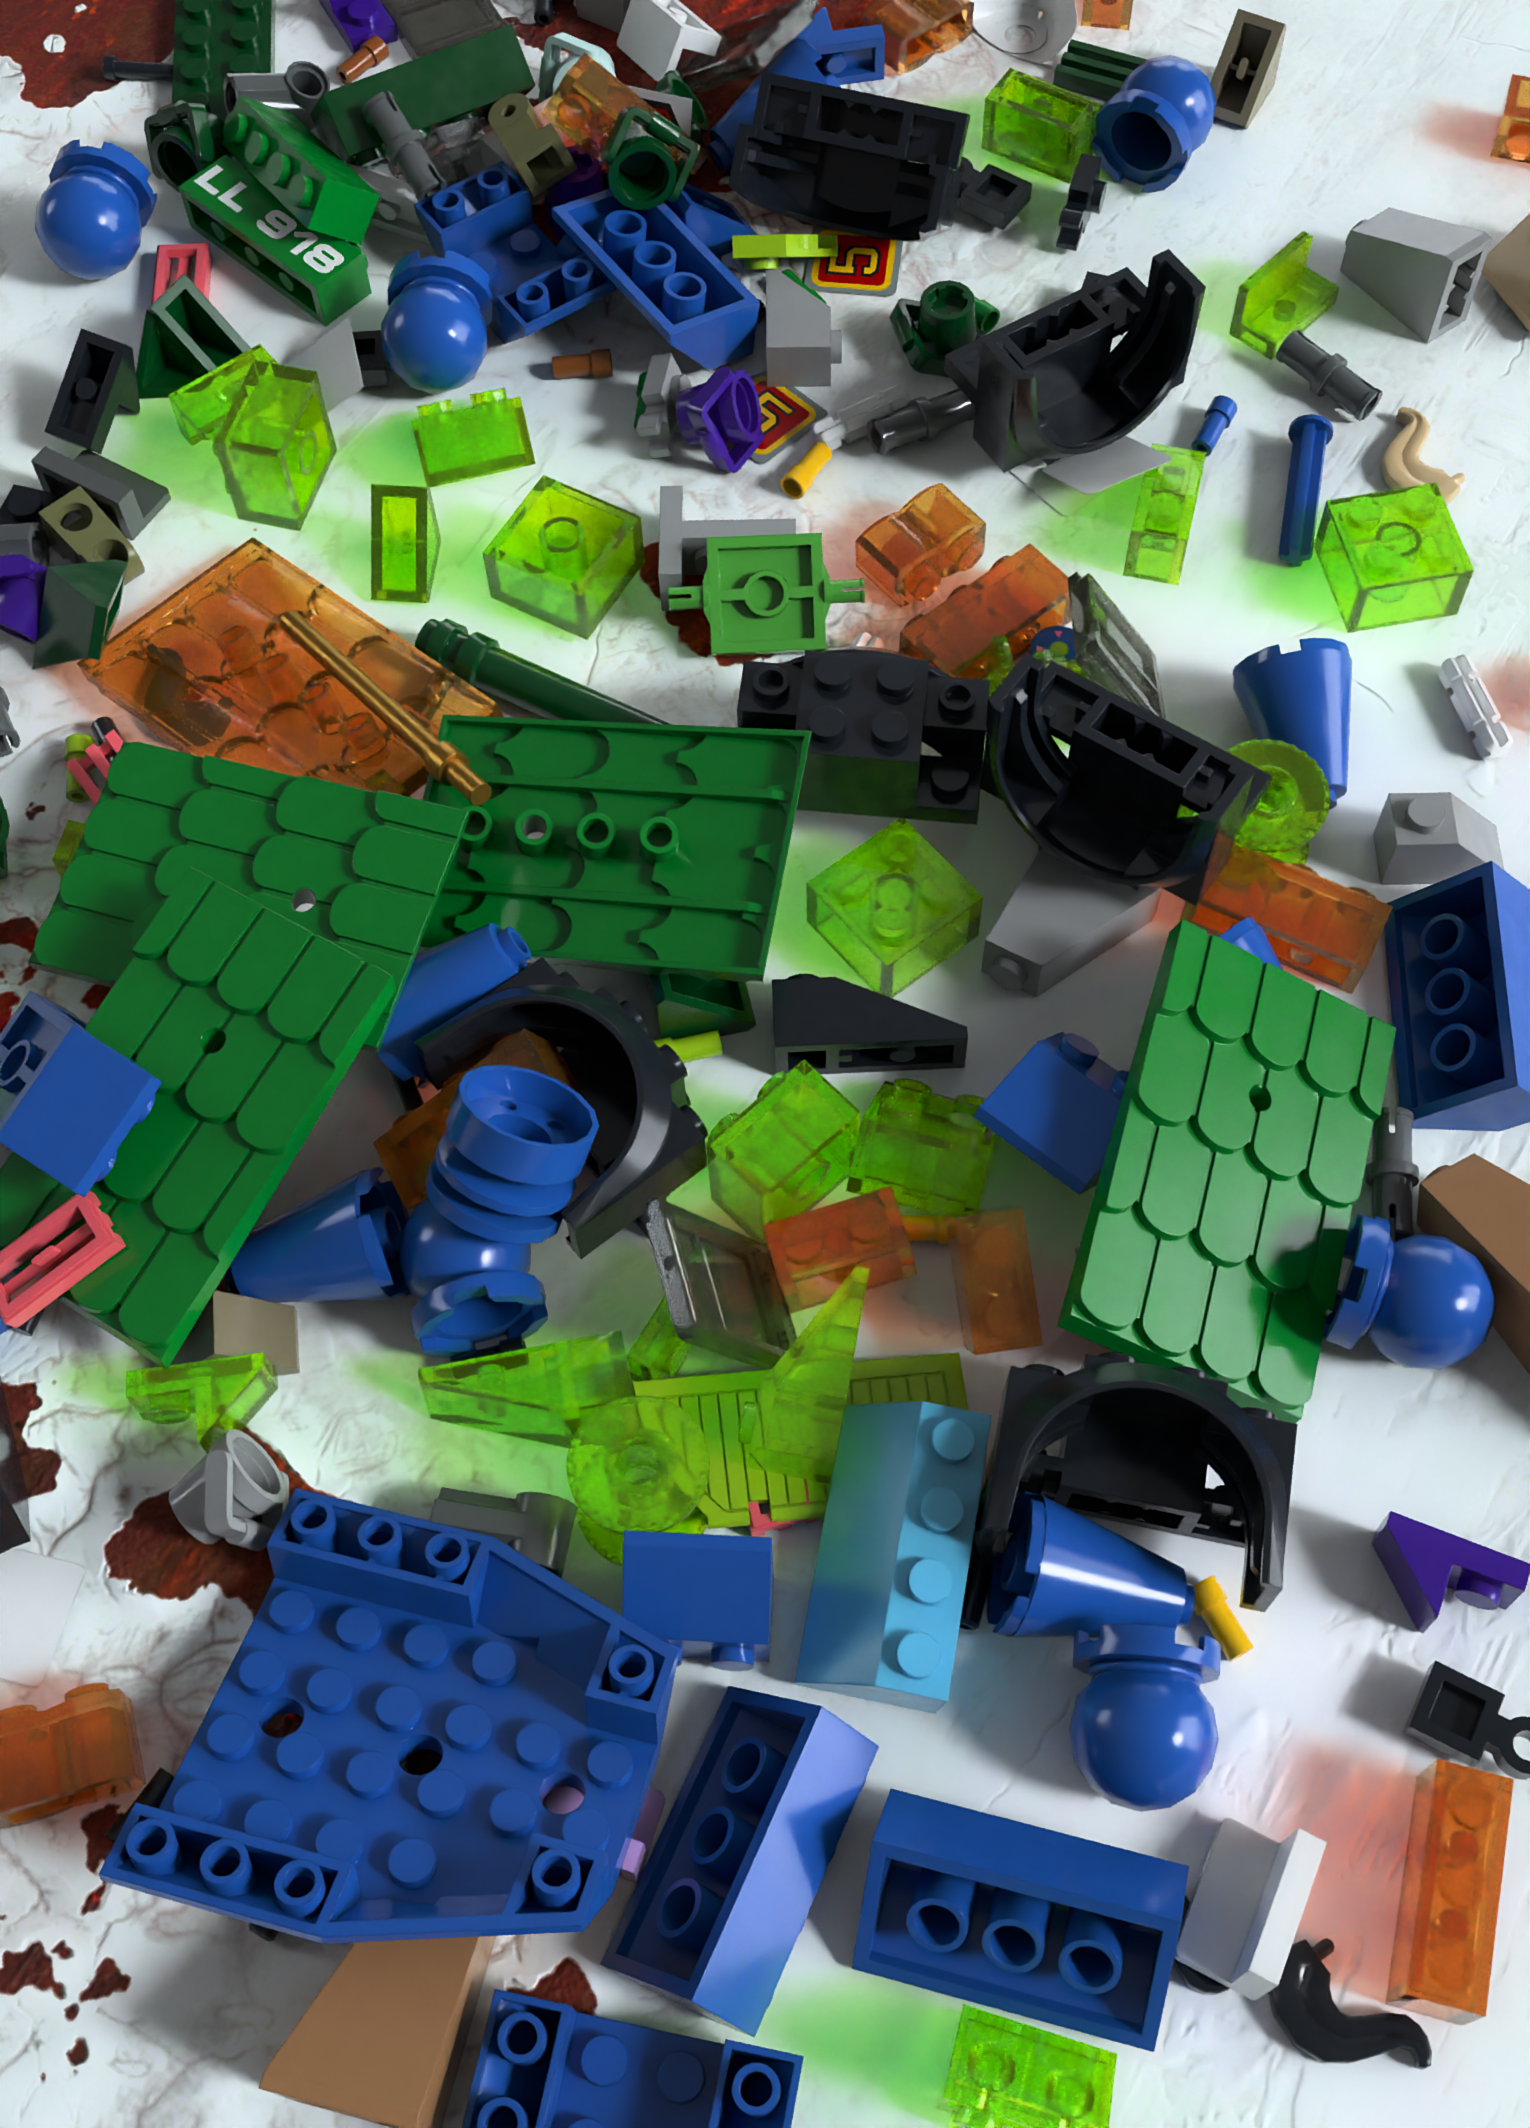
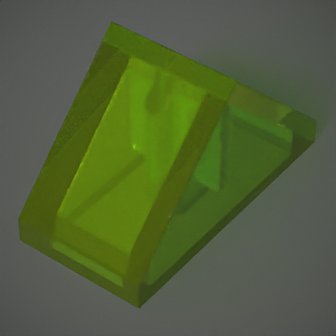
M371 484V600L428 603L441 544V536L430 487Z

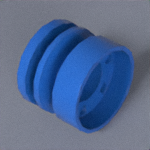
M485 1065L466 1072L458 1085L446 1119L447 1131L437 1145L435 1159L425 1179L427 1196L442 1216L467 1232L490 1241L514 1245L541 1243L557 1234L564 1219L561 1212L568 1206L577 1185L575 1178L582 1171L599 1128L595 1110L579 1093L561 1081L535 1070L511 1065Z

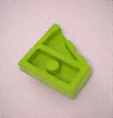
M771 234L732 236L733 258L745 259V269L748 270L779 269V258L838 257L837 235Z

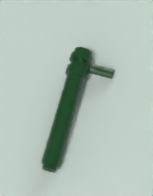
M447 618L441 622L436 619L428 620L421 628L415 641V660L423 664L426 672L435 675L411 714L428 730L432 727L456 685L473 693L485 691L545 719L670 724L501 649L499 642L479 632L468 634L466 626Z

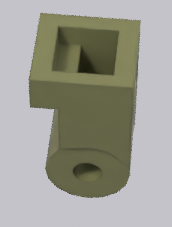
M507 94L494 103L488 115L489 124L534 197L578 169L552 123L550 122L544 127L530 101L524 94Z
M78 486L38 512L51 547L63 559L68 558L73 564L114 559L128 562L124 586L145 572L144 565L132 544L81 486ZM79 510L81 518L63 528L61 526L62 518L71 511Z

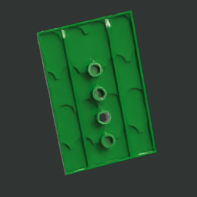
M443 715L437 739L441 742H451L469 759V767L490 785L492 793L487 802L476 806L455 787L444 786L430 773L428 775L423 800L468 811L469 820L417 953L489 923H494L503 930L510 926L520 934L529 947L532 956L526 961L527 963H534L543 957L550 966L564 964L665 976L667 973L737 982H748L751 980L763 982L812 731ZM533 832H541L544 834L542 837L537 839H530L527 837L529 834Z
M123 742L120 751L116 754L109 767L107 781L98 802L86 820L84 834L72 862L62 875L60 889L49 915L37 933L35 946L28 963L34 969L113 988L134 957L133 947L191 866L212 877L214 881H219L262 904V907H267L312 931L314 935H319L364 959V962L371 963L392 974L397 990L361 1048L362 1050L379 1053L466 828L469 813L465 810L382 790H377L376 793L310 776L296 777L205 755L200 757L141 742ZM309 903L314 905L307 911H296L302 904Z
M191 866L133 947V959L85 1027V1030L95 1038L137 1062L163 1083L155 1093V1103L148 1116L141 1123L133 1125L117 1149L116 1161L111 1171L101 1181L95 1182L89 1190L97 1195L101 1202L100 1210L108 1214L114 1224L111 1229L114 1233L121 1236L126 1247L57 1298V1300L166 1370L180 1350L397 990L392 974L371 963L364 962V959L319 935H314L312 931L267 907H262V904L219 881H214L212 877ZM13 1151L0 1168V1251L76 1194ZM85 1218L81 1219L13 1272L19 1274L32 1264L31 1260L50 1245L56 1246L87 1222Z
M1182 919L1169 932L1057 1326L1116 1353L1129 1355L1139 1363L1166 1368L1191 1367L1205 1372L1209 1379L1228 1382L1227 1397L1239 1407L1265 1409L1275 1414L1277 1420L1296 1423L1302 1419L1304 1404L1312 1396L1326 1317L1334 1309L1353 1202L1359 1198L1373 1123L1381 1115L1396 1027L1374 1016L1370 1018L1367 1016L1368 1013L1321 989L1319 991L1316 990L1314 985L1269 962L1263 963L1261 958L1214 934L1210 936L1206 930Z

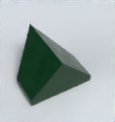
M185 273L146 309L136 369L139 399L223 395L260 359Z
M114 559L47 567L32 670L84 658L100 660L119 615L128 562Z

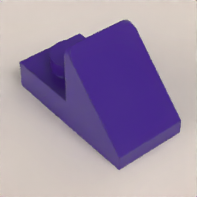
M318 0L352 54L356 53L360 49V45L373 35L379 36L385 44L398 41L395 22L380 0Z
M1393 1511L1388 1513L1377 1528L1372 1540V1546L1411 1620L1421 1633H1424L1437 1619L1447 1587L1455 1590V1596L1470 1606L1484 1610H1495L1498 1607L1506 1610L1525 1591L1530 1574V1563Z

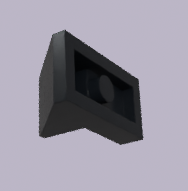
M81 328L44 432L63 441L101 454L117 408L120 407L136 414L140 412L133 348Z

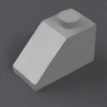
M766 269L767 387L831 386V364L842 363L841 330H831V307L779 270Z
M1451 792L1388 794L1373 833L1381 885L1435 884L1489 861H1493L1504 869L1497 826Z

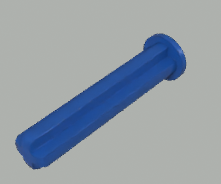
M1312 414L1297 417L1291 422L1288 430V436L1293 445L1278 555L1281 561L1290 562L1292 567H1299L1303 561L1312 558L1325 448L1333 437L1331 422L1322 416Z

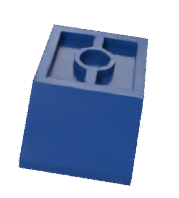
M503 161L414 204L415 213L437 257L444 258L445 250L454 251L472 259L488 273L490 277L489 288L495 298L493 318L488 327L503 344L527 337L616 291V286L585 252L570 260H566L555 250L556 246L534 223L530 190Z
M29 991L0 1033V1143L75 1193L85 1197L93 1184L101 1181L111 1171L116 1161L117 1149L133 1125L141 1123L148 1116L155 1103V1093L163 1082L137 1062L91 1035L85 1030L87 1024L71 1011Z
M494 1989L461 2128H791L804 2056L725 2039V2044L584 2014L576 2012L571 2005Z

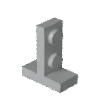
M660 486L658 576L662 611H669L668 586H685V575H705L708 567L706 537L796 534V519L685 521L683 486Z

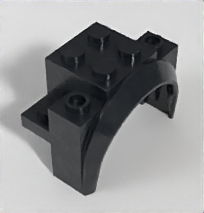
M762 71L753 125L739 123L728 186L750 203L792 219L879 239L922 242L939 232L941 225L952 227L963 173L959 172L971 115Z
M1167 249L1152 257L1148 287L1128 267H1125L946 354L945 373L975 405L973 439L1003 473L1035 457L1041 458L1047 465H1050L1061 458L1092 452L1121 439L1151 415L1172 388L1184 382L1188 357L1192 348L1206 286ZM1127 332L1118 345L1110 352L1112 339Z
M852 646L823 651L805 650L804 656L783 664L744 661L737 706L738 728L812 731L796 810L977 825L990 680L951 677L945 672L929 665V660L917 659L897 651L876 647ZM922 742L932 747L942 756L921 755Z
M1028 653L1023 655L988 698L986 741L980 789L1002 800L1016 822L1046 852L1067 866L1099 880L1128 885L1135 890H1138L1139 887L1163 888L1196 907L1227 865L1237 832L1264 797L1271 782L1272 775L1054 661H1051L1045 668L1044 661ZM1052 736L1070 745L1068 758L1060 750Z
M543 957L469 1008L414 1042L424 1075L437 1091L474 1065L493 1055L497 1065H511L531 1069L561 1081L579 1093L595 1110L599 1128L584 1165L597 1180L561 1212L569 1231L566 1242L580 1259H583L632 1221L650 1239L670 1224L666 1198L671 1192L707 1166L705 1138L708 1137V1131L700 1117L689 1107L691 1102L686 1093L684 1081L688 1073L680 1057L670 1046L664 1044L658 1047L647 1033V1027L643 1018L631 1003L626 1000L618 1003L603 986L593 993L582 990L577 981L568 972L564 971L558 975ZM545 1046H555L564 1049L551 1057Z
M1107 1352L1098 1356L1086 1354L1080 1370L1067 1375L1055 1367L1043 1364H1031L1024 1368L1011 1366L1002 1392L994 1445L985 1471L982 1492L986 1491L976 1552L1001 1557L1016 1496L1022 1490L1035 1494L1039 1493L1078 1514L1245 1548L1239 1607L1265 1613L1283 1589L1284 1555L1297 1424L1277 1420L1275 1414L1265 1409L1239 1407L1227 1397L1228 1382L1209 1379V1376L1199 1369L1191 1367L1166 1368L1139 1363L1135 1358L1122 1353ZM1061 1439L1058 1457L1047 1455L1045 1448ZM1208 1465L1217 1473L1225 1485L1216 1486L1214 1489L1205 1488Z

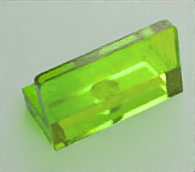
M1302 231L1246 279L1238 289L1229 334L1270 360L1276 356L1279 347L1294 330L1305 331L1331 308L1337 300L1340 287L1306 267L1313 236L1306 231Z
M258 344L169 394L168 397L180 433L193 446L202 440L212 439L294 392L295 384L293 378L261 344Z

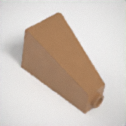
M1473 1153L1451 1166L1443 1165L1436 1168L1424 1181L1420 1182L1416 1224L1424 1235L1446 1237L1476 1256L1492 1281L1497 1305L1492 1326L1530 1375V1184Z
M496 1936L355 1942L264 2070L258 2089L293 2101L391 2128H442Z

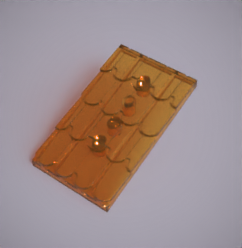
M254 537L247 540L108 640L100 660L84 658L77 663L86 679L97 686L101 694L142 721L150 732L179 752L200 757L208 755L296 777L310 776L376 793L377 790H382L407 797L427 783L429 772L425 768V760L280 628L279 620L286 611H297L436 738L438 737L443 715L504 717L494 700Z

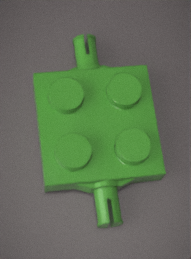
M822 533L706 537L708 567L702 581L703 586H668L669 611L704 609L705 617L710 625L712 657L805 653V650H826L825 620L830 604L865 603V591H863L865 587L864 578L829 580V574L823 563Z

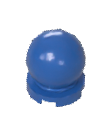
M1172 55L1148 59L1125 77L1120 91L1108 100L1097 113L1094 119L1096 121V136L1091 141L1095 156L1102 158L1101 167L1113 180L1120 183L1123 178H1126L1139 185H1144L1141 192L1152 193L1165 190L1179 178L1185 170L1192 152L1205 143L1213 124L1217 101L1209 77L1189 60Z
M79 139L72 140L61 147L49 174L50 185L41 195L36 207L35 231L45 253L61 271L87 281L109 278L128 267L140 247L142 228L147 225L158 199L157 193L153 194V190L147 181L150 175L148 169L131 153L112 143L104 141L100 149L91 146H80Z
M419 250L413 251L398 260L390 274L387 289L389 308L381 323L382 348L388 367L408 387L436 395L460 388L475 377L487 354L486 328L493 318L495 298L489 288L490 277L488 273L472 259L445 250L444 258L432 256L419 258Z
M429 1198L416 1205L399 1235V1271L409 1292L419 1300L411 1309V1325L416 1339H420L422 1351L429 1355L450 1358L476 1351L475 1343L498 1338L506 1335L507 1339L522 1335L525 1339L537 1332L548 1320V1313L545 1305L546 1294L543 1284L534 1275L528 1274L531 1264L530 1244L514 1245L490 1241L467 1232L442 1216Z
M1357 1214L1348 1230L1343 1258L1351 1260L1342 1291L1337 1289L1333 1312L1326 1317L1323 1333L1324 1340L1334 1343L1337 1347L1349 1350L1354 1347L1359 1337L1366 1335L1380 1355L1405 1368L1441 1370L1469 1357L1486 1341L1493 1324L1497 1306L1491 1277L1476 1256L1448 1238L1441 1236L1415 1234L1393 1242L1390 1237L1391 1226L1388 1219L1378 1216L1371 1218Z
M1100 1625L1099 1640L1095 1641L1089 1639V1633L1082 1630L1074 1631L1072 1667L1082 1673L1089 1674L1092 1679L1077 1695L1070 1722L1069 1732L1073 1760L1088 1786L1111 1804L1140 1812L1170 1808L1195 1793L1212 1769L1219 1737L1214 1708L1199 1688L1201 1684L1218 1680L1220 1676L1221 1644L1212 1637L1206 1635L1200 1637L1198 1648L1175 1644L1176 1628L1166 1626Z

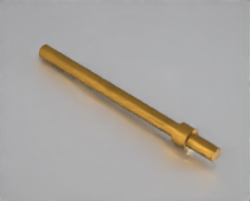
M289 610L281 616L279 620L280 628L425 760V768L444 786L455 787L473 805L479 806L488 801L492 793L490 785L469 767V759L451 742H441L297 611Z

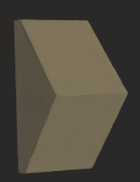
M1242 9L1237 10L1210 82L1217 101L1214 118L1246 129L1249 127L1274 87L1287 27L1286 24Z
M215 1290L169 1368L166 1370L162 1367L163 1388L167 1391L300 1373L298 1320L295 1306Z

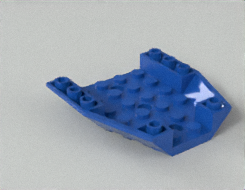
M296 1488L266 1545L275 1578L159 1809L135 1802L99 1872L100 1879L322 1944L583 1932L613 1894L657 1766L679 1657L678 1650L495 1537ZM294 1713L303 1718V1722L298 1730L286 1737L275 1738L264 1733L268 1722L277 1715ZM418 1750H433L442 1757L440 1764L433 1771L424 1775H411L401 1768L404 1760L411 1753ZM559 1787H572L584 1796L578 1808L565 1814H557L547 1810L542 1802L550 1791Z

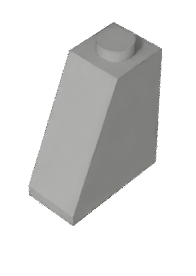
M1389 207L1369 220H1361L1350 230L1345 241L1346 249L1340 271L1428 344L1466 320L1493 238L1483 231Z
M1041 847L985 939L981 971L990 975L997 984L1006 989L1022 990L1038 997L1151 922L1157 912L1163 888L1139 887L1138 890H1135L1128 885L1110 883L1090 877L1057 860Z

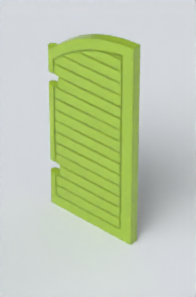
M959 1352L633 1382L637 1413L644 1436L655 1460L685 1501L707 1520L708 1529L750 1525L748 1507L750 1502H758V1504L769 1503L771 1521L785 1522L824 1518L845 1405L924 1401L969 1411ZM804 1476L807 1484L808 1499L813 1504L802 1505V1503H807ZM982 1489L980 1490L979 1503L981 1499Z

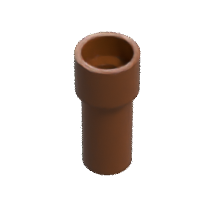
M371 36L360 45V49L336 68L338 78L347 85L355 81L372 66H378L389 57L387 45L379 36Z
M599 349L591 350V353L552 357L554 379L594 375V378L613 376L611 350Z

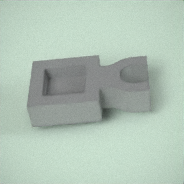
M672 353L651 356L641 394L646 404V410L638 419L636 431L640 437L651 436L648 448L651 458L672 455L674 433L681 432L676 416L677 396L680 391L692 387L688 376L682 375Z

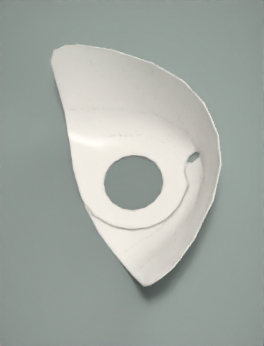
M962 0L968 19L981 37L1004 53L1034 64L1051 61L1068 44L1077 29L1078 15L1074 0ZM1043 12L1041 18L1038 19L1039 13ZM1024 26L1034 32L1035 39L1028 45L1016 46L1006 41L1004 34L1012 27Z

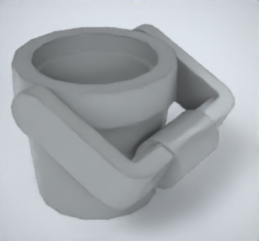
M230 1429L210 1446V1451L169 1491V1502L179 1522L198 1541L204 1544H214L225 1538L226 1542L253 1551H261L267 1547L266 1545L289 1502V1478L285 1472L277 1468L272 1458L253 1438L240 1430ZM262 1515V1523L253 1520Z

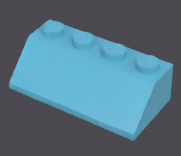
M924 1401L845 1405L794 1685L936 1714L948 1702L992 1415Z

